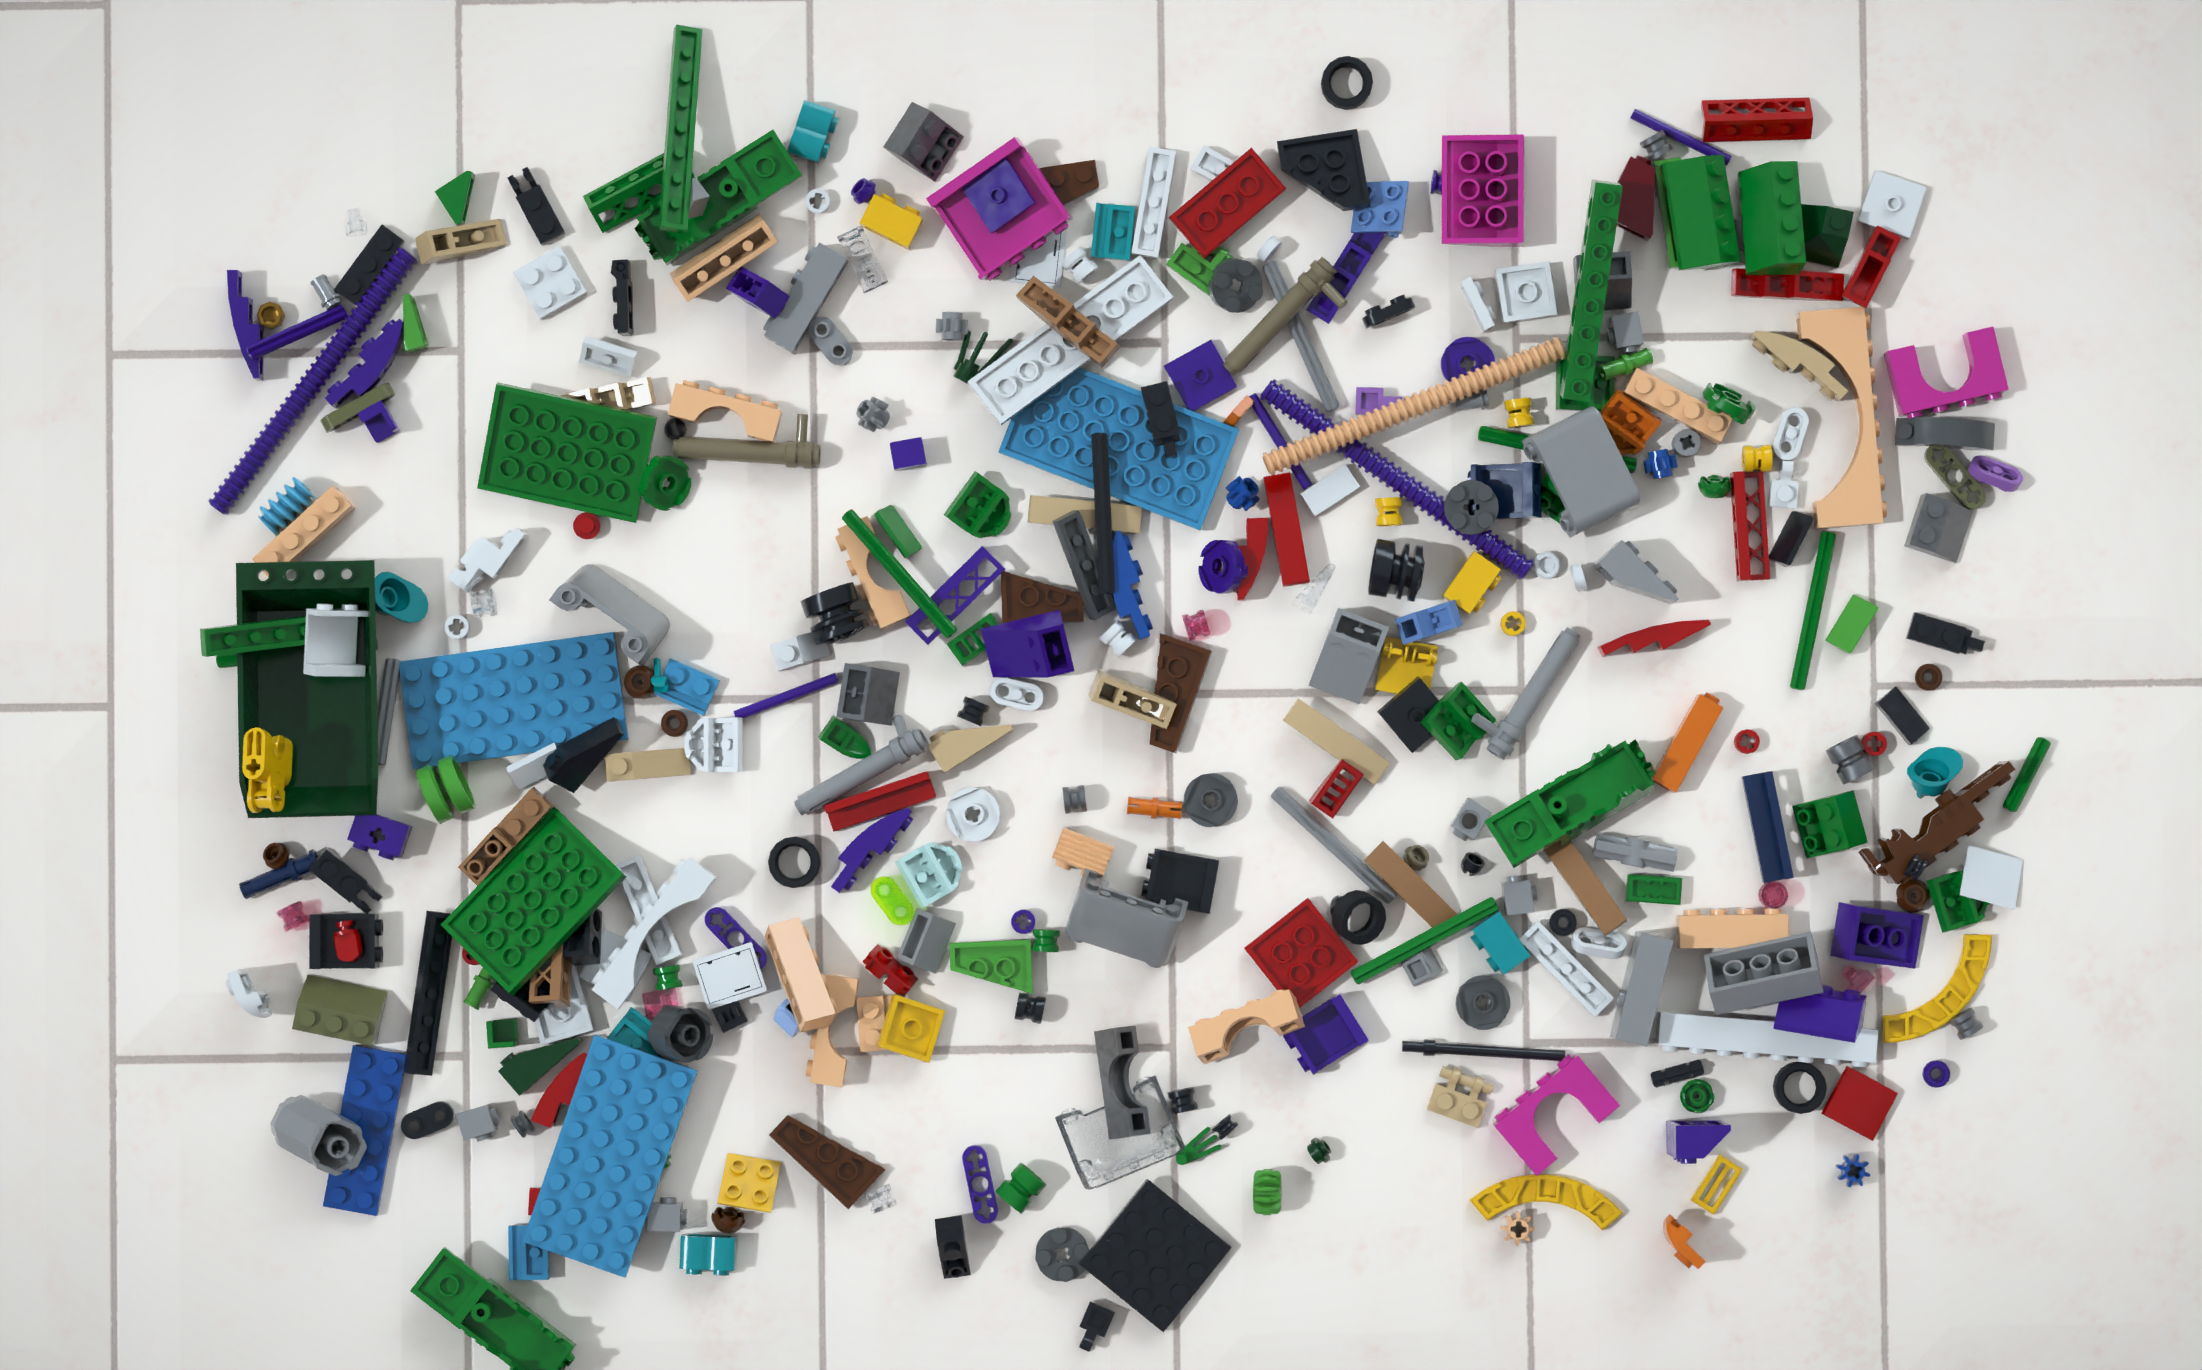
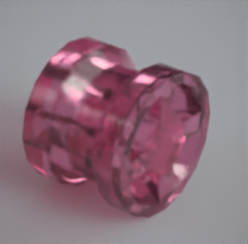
M1203 609L1197 611L1195 615H1182L1189 641L1195 640L1196 636L1199 635L1205 637L1210 635Z
M1767 882L1759 889L1758 897L1763 906L1776 909L1785 905L1788 899V892L1786 887L1779 882Z
M301 901L276 912L278 917L284 921L283 928L285 932L309 922V916L305 915L302 910L303 904Z

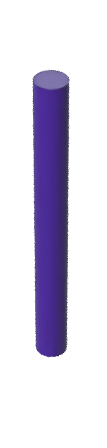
M1634 109L1630 119L1657 132L1663 130L1665 136L1706 156L1724 155L1725 165H1728L1732 157L1637 109Z
M1254 393L1249 396L1254 401L1251 407L1278 450L1279 446L1287 447V442L1257 394ZM1300 463L1298 466L1291 465L1290 469L1303 490L1313 485Z
M833 673L734 711L735 717L744 719L839 683L837 676Z

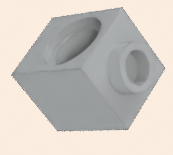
M1466 798L1449 826L1454 828L1452 833L1464 841L1468 838L1475 840L1485 824V820L1488 819L1492 812L1472 799ZM1467 813L1473 814L1476 818V825L1472 829H1466L1462 825V818Z

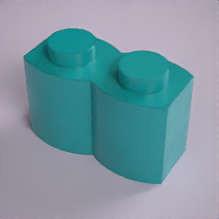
M804 100L787 152L818 164L821 158L826 159L830 144L826 143L829 132L835 133L839 118L835 117L836 111Z
M682 1234L680 1237L679 1269H686V1274L691 1275L702 1274V1270H713V1275L718 1276L729 1275V1271L736 1269L737 1236Z

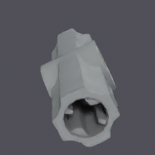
M1597 833L1593 847V856L1597 858L1621 861V864L1645 868L1646 866L1674 872L1677 861L1678 849L1650 844V841L1626 837L1624 839Z

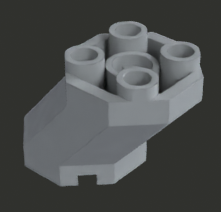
M303 1095L289 1097L283 1103H280L270 1123L272 1134L275 1136L276 1142L280 1147L314 1165L317 1169L334 1176L342 1174V1171L346 1169L352 1170L358 1167L367 1148L359 1125L325 1107L320 1102Z

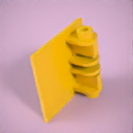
M1386 637L1383 643L1375 690L1398 694L1416 677H1420L1430 689L1434 666L1437 661L1438 646L1418 642L1403 645L1401 639Z
M727 1153L717 1204L771 1213L781 1162Z

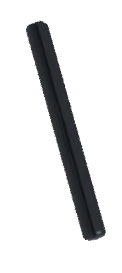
M1094 433L1091 435L1098 588L1100 594L1107 595L1115 592L1108 435L1106 433Z

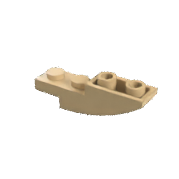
M1756 331L1749 337L1754 341L1752 346L1761 354L1767 353L1774 359L1772 361L1773 365L1781 372L1788 371L1791 373L1798 366L1801 369L1799 373L1807 381L1812 382L1814 380L1822 387L1819 391L1827 399L1839 401L1848 392L1844 386L1829 374V371L1835 364L1810 346L1787 336L1771 332Z

